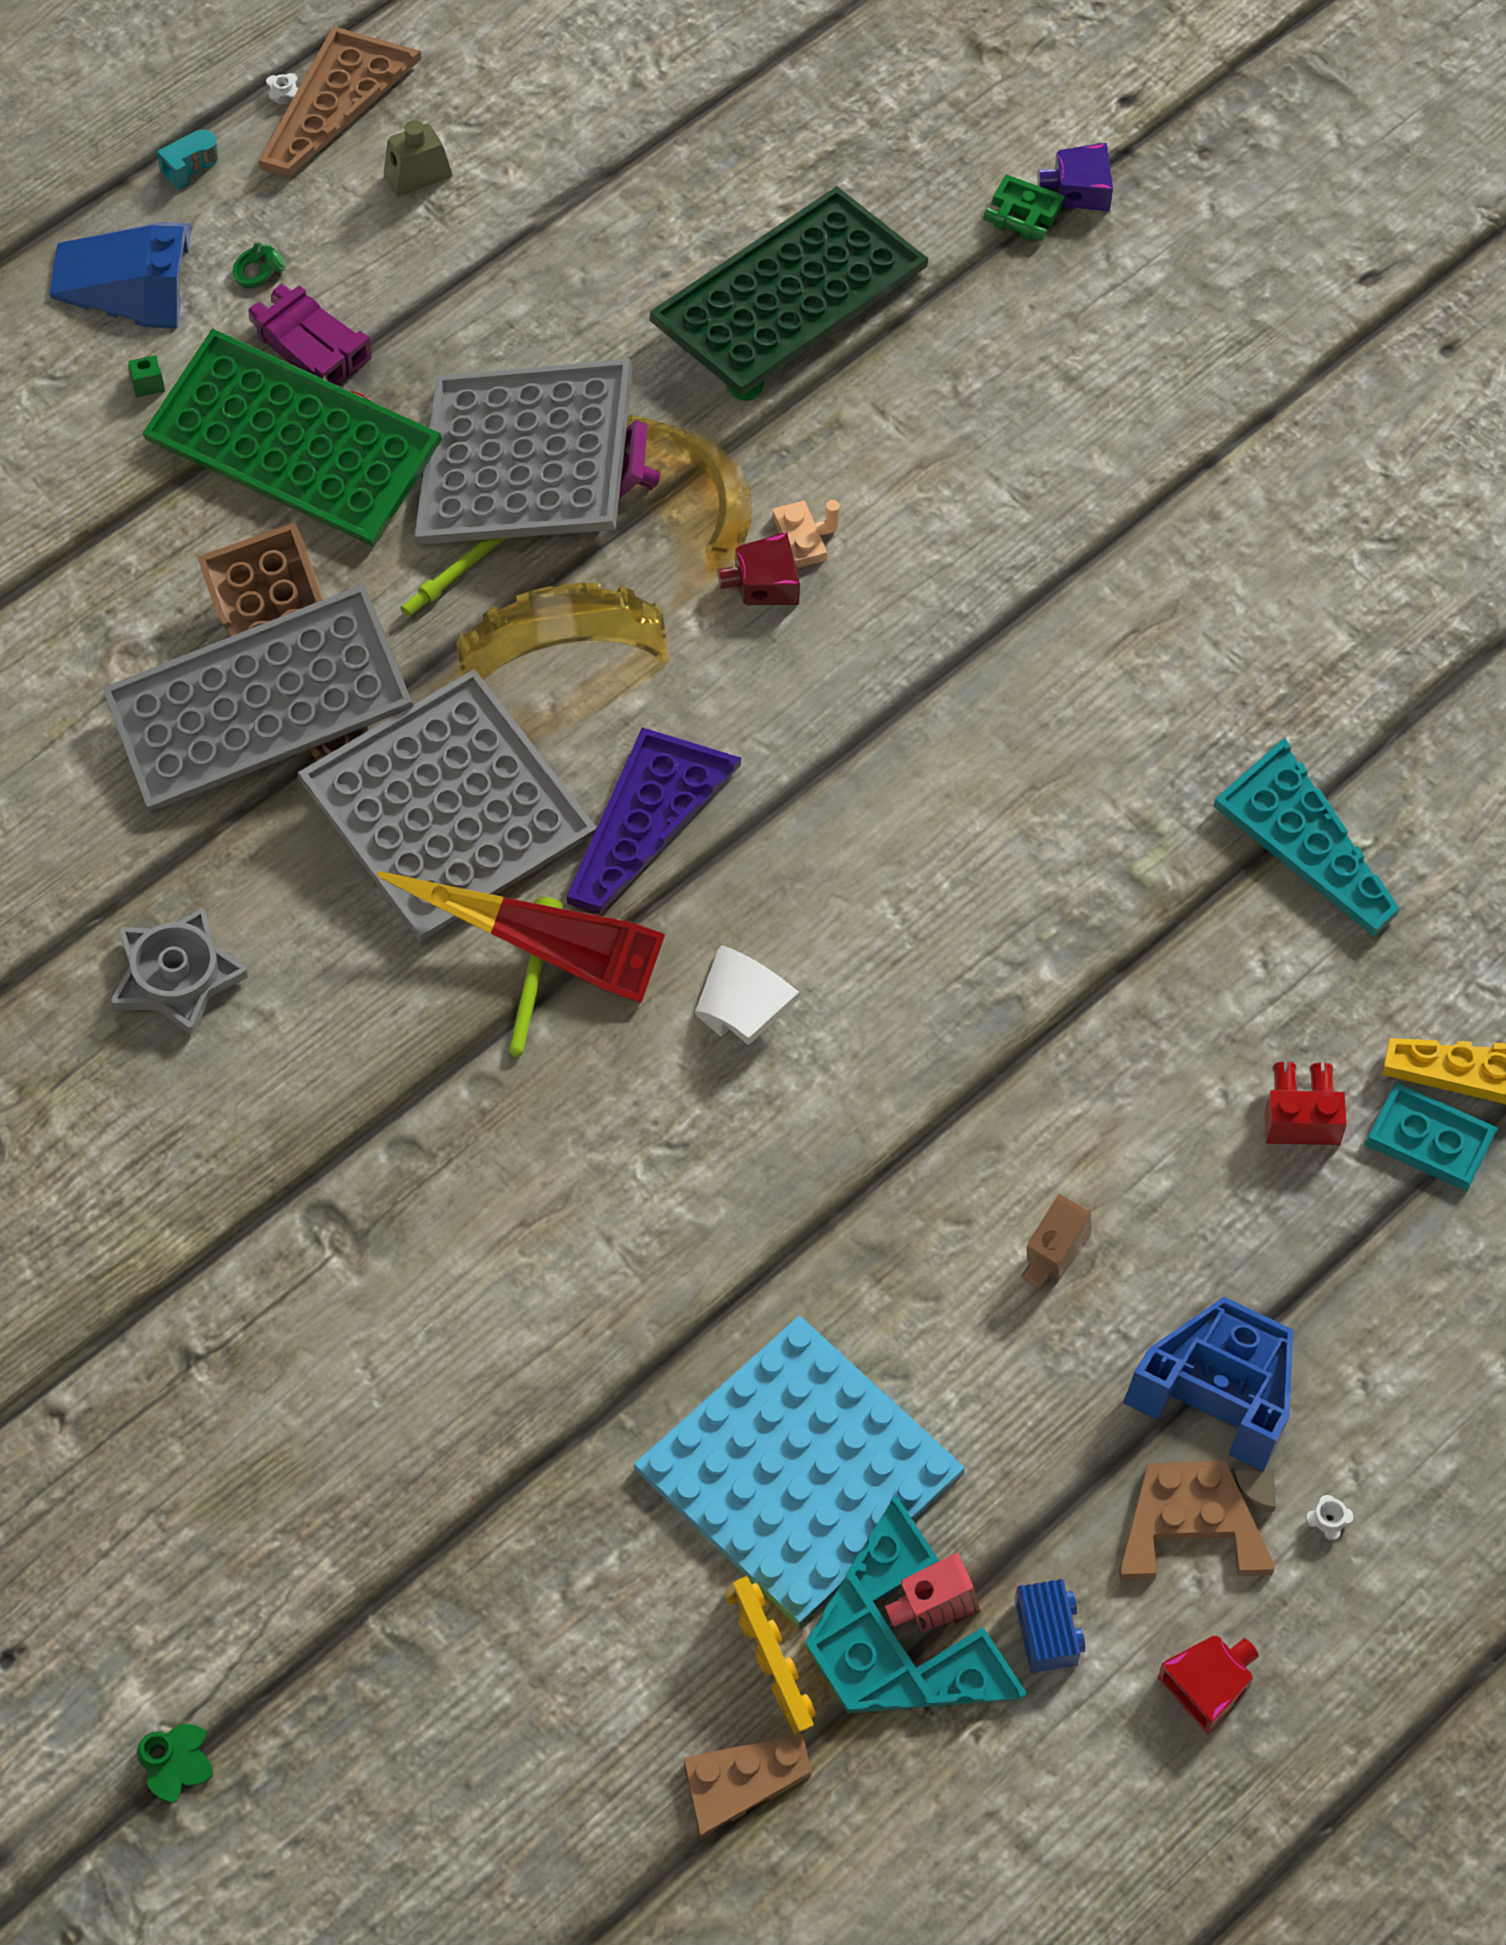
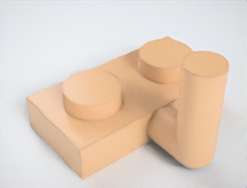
M805 500L773 509L772 517L779 534L788 533L796 569L827 561V551L820 536L834 533L838 529L840 504L837 501L830 500L826 503L825 521L814 523Z

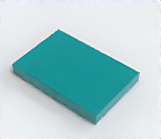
M1395 1082L1366 1139L1365 1145L1467 1192L1498 1128Z

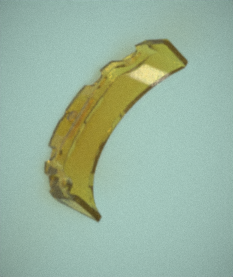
M628 415L627 427L637 419L648 425L646 442L660 438L670 440L718 491V519L712 537L705 547V569L711 574L735 560V549L744 544L752 522V499L749 486L737 463L719 445L695 431L657 420Z
M569 583L559 587L549 586L518 595L516 596V603L503 609H498L495 606L482 614L483 621L475 626L467 635L462 633L456 641L461 676L475 669L483 680L501 666L523 655L543 648L573 642L606 641L621 643L645 650L662 662L670 661L662 609L655 602L650 604L636 597L634 590L621 586L617 591L601 589L600 583Z

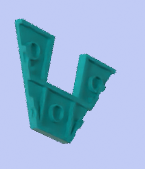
M897 1495L892 1497L878 1524L872 1530L861 1552H859L846 1573L840 1587L828 1603L817 1625L814 1626L805 1641V1648L847 1713L1023 1700L1027 1696L1026 1691L984 1627H981L916 1668L874 1603L902 1587L901 1581L939 1562L934 1551Z

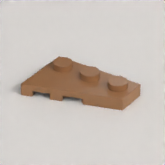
M803 1733L684 1758V1767L700 1840L711 1835L713 1830L731 1820L733 1822L744 1816L746 1811L765 1800L770 1801L811 1777L812 1771Z

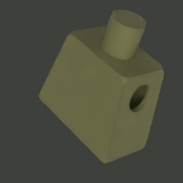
M417 120L409 121L405 124L404 132L393 135L388 139L384 176L397 197L453 177L443 144L430 124H423Z

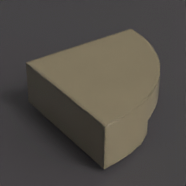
M1235 1469L1233 1476L1240 1492L1254 1503L1257 1508L1274 1512L1276 1508L1274 1470H1264L1263 1472L1261 1470Z

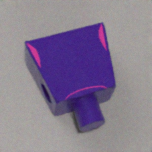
M1107 143L1059 150L1056 152L1054 169H1038L1037 185L1045 189L1056 188L1057 193L1064 195V205L1062 207L1110 211L1113 184Z

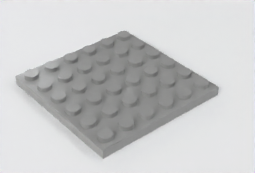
M622 359L437 376L430 428L441 433L442 441L423 471L414 536L418 545L616 530L633 373L631 360Z
M475 669L298 772L299 781L419 942L457 920L458 917L379 878L376 874L377 872L382 871L497 895L591 838L597 829Z

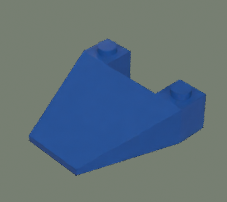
M1223 1297L1148 1348L1133 1374L1123 1403L1158 1420L1171 1397H1174L1238 1428L1228 1455L1264 1472L1279 1444L1290 1416L1293 1329Z

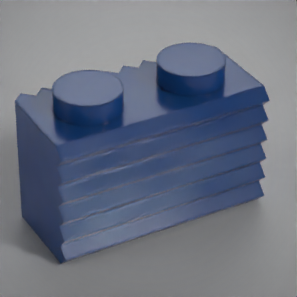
M1063 1579L1018 1586L1015 1594V1605L1030 1672L1035 1673L1078 1666L1080 1653L1085 1652V1639L1082 1629L1074 1628L1072 1615L1077 1614L1074 1592H1066Z

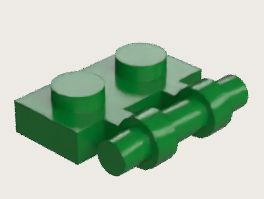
M1005 174L992 199V205L1000 207V209L996 211L987 208L983 220L994 223V227L1000 230L1007 228L1018 232L1020 237L1027 240L1034 238L1043 242L1047 235V229L1037 225L1040 222L1052 226L1064 205L1065 196ZM1013 212L1027 218L1023 221L1012 217L1011 214Z

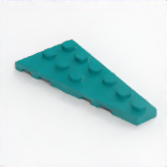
M1284 737L1214 800L1213 807L1375 937L1398 915L1400 908L1379 876L1372 873L1364 861V854L1358 846H1354L1347 836L1348 830L1322 791L1315 788L1307 776L1308 770L1301 761H1297L1291 752V745Z

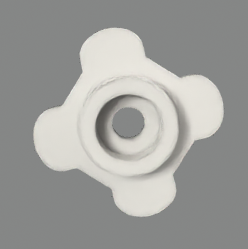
M289 73L287 75L282 74L268 77L266 84L270 87L269 98L278 104L291 103L298 90L296 87L298 82L297 76Z
M1325 1495L1320 1498L1317 1508L1314 1511L1308 1512L1306 1521L1309 1526L1317 1527L1324 1532L1326 1539L1337 1540L1340 1537V1530L1345 1525L1352 1523L1353 1513L1350 1509H1346V1506L1340 1500L1335 1499L1333 1496ZM1332 1515L1333 1520H1327L1326 1516Z

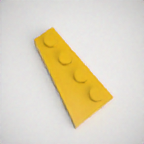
M1390 1038L1382 1075L1506 1104V1043H1493L1492 1047H1474L1472 1042L1457 1041L1452 1046L1440 1045L1437 1040Z
M748 1576L732 1582L725 1591L724 1596L729 1606L737 1603L739 1607L738 1624L745 1637L748 1636L750 1640L755 1639L758 1645L754 1647L755 1658L762 1672L767 1677L773 1675L776 1682L771 1684V1690L793 1734H800L809 1730L814 1725L811 1719L816 1716L814 1707L807 1694L801 1696L795 1683V1680L799 1679L797 1669L790 1657L784 1658L778 1643L782 1642V1637L774 1620L767 1621L762 1610V1606L766 1605L760 1587L757 1583L751 1585Z

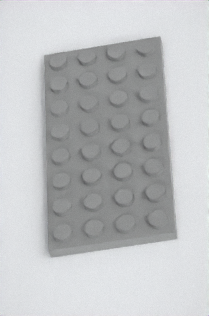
M365 584L102 687L150 813L394 716L408 707L414 706Z

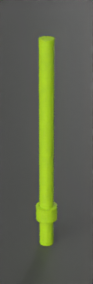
M506 538L488 539L479 542L433 581L429 579L417 589L418 593L400 607L402 613L409 618L426 603L432 604L442 595V590Z

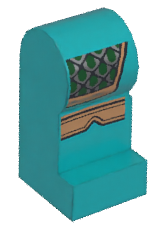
M197 130L158 150L160 172L178 190L189 185L188 176L199 171L201 168H210L218 161L217 140L214 133L208 130Z

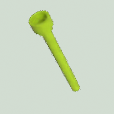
M539 897L535 900L536 904L563 909V904L554 898ZM531 954L509 1047V1052L513 1057H520L524 1052L544 962Z

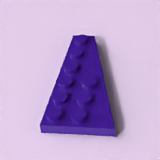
M642 727L567 894V904L602 914L741 766V757Z

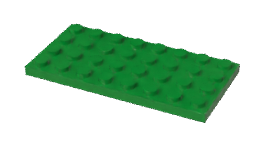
M213 328L142 433L145 440L373 547L442 441L441 433Z

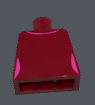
M787 532L738 546L735 549V566L717 569L720 589L739 587L743 603L746 605L799 604L800 582Z

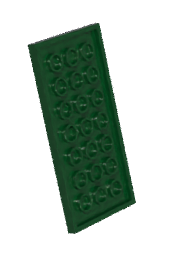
M836 186L650 311L649 321L738 395L742 396L927 268L928 257Z

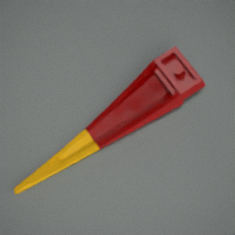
M382 871L376 873L379 878L605 992L642 1003L665 937L664 933L629 921L496 896Z

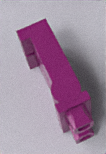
M281 283L271 293V302L274 305L268 308L263 303L257 302L248 310L249 320L257 328L258 339L262 343H268L289 364L335 385H338L347 378L346 373L351 375L371 359L370 337L362 331L355 333L323 310L312 297L306 295V290L300 285L292 290ZM357 353V358L352 361V355ZM333 372V377L328 379L327 375Z

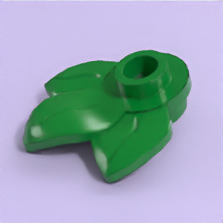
M180 1724L168 1733L152 1732L143 1737L137 1747L138 1761L147 1770L149 1789L159 1799L168 1803H176L180 1796L182 1785H200L213 1777L214 1774L209 1760L198 1750L206 1739V1730L193 1724ZM156 1748L165 1750L164 1756L160 1759H154L150 1756L151 1752Z

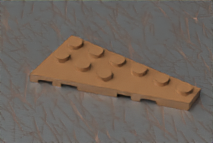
M333 26L259 159L260 169L290 178L421 60V51Z

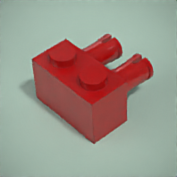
M1284 1062L1275 1063L1272 1066L1275 1090H1270L1264 1111L1266 1144L1341 1145L1347 1126L1345 1092L1334 1091L1333 1065L1324 1063V1070L1321 1071V1062L1312 1064L1309 1067L1312 1091H1297L1296 1064L1287 1062V1069L1284 1070Z

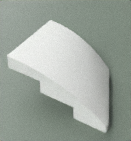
M721 945L714 958L695 1015L719 1036L722 1037L731 1030L749 1045L799 1000V991L752 958Z

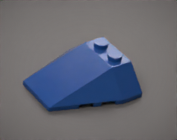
M156 222L58 243L49 293L50 298L85 309H89L90 306L106 311L107 316L117 318L118 315L130 318L135 321L136 325L142 327L178 328L181 307L178 284L183 252H188L191 223Z

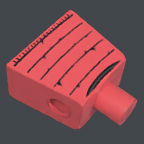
M955 1553L903 1579L901 1584L905 1596L884 1605L893 1627L915 1618L920 1631H927L981 1611L974 1587L959 1553Z

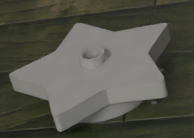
M201 908L179 922L165 923L151 929L120 928V935L129 968L116 989L111 1003L114 1010H158L191 1035L197 1028L209 998L248 978V971L245 965L214 946L206 911Z

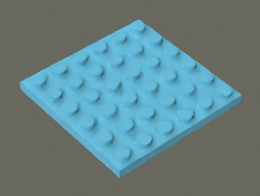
M800 1315L634 1463V1470L742 1574L748 1576L753 1584L757 1583L762 1593L799 1628L835 1595L846 1573L859 1552H861L893 1496L897 1495L914 1521L959 1479L965 1470V1467Z

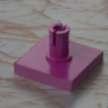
M637 419L626 429L619 499L636 484L652 491L653 487L655 488L658 485L661 477L660 471L644 465L648 425Z

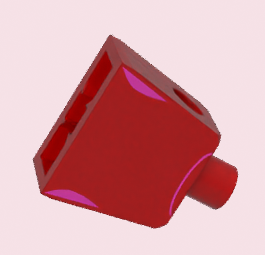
M1214 1635L1163 1662L1157 1678L1203 1731L1209 1735L1250 1689L1253 1675L1246 1667L1255 1661L1259 1654L1254 1645L1246 1638H1243L1233 1647L1229 1648L1219 1636Z

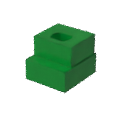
M156 355L128 361V370L136 397L165 391Z

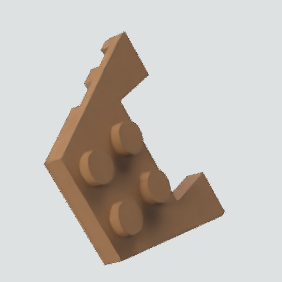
M1226 1461L1148 1463L1119 1574L1120 1580L1156 1578L1154 1540L1233 1538L1237 1576L1273 1575L1275 1570L1274 1562Z

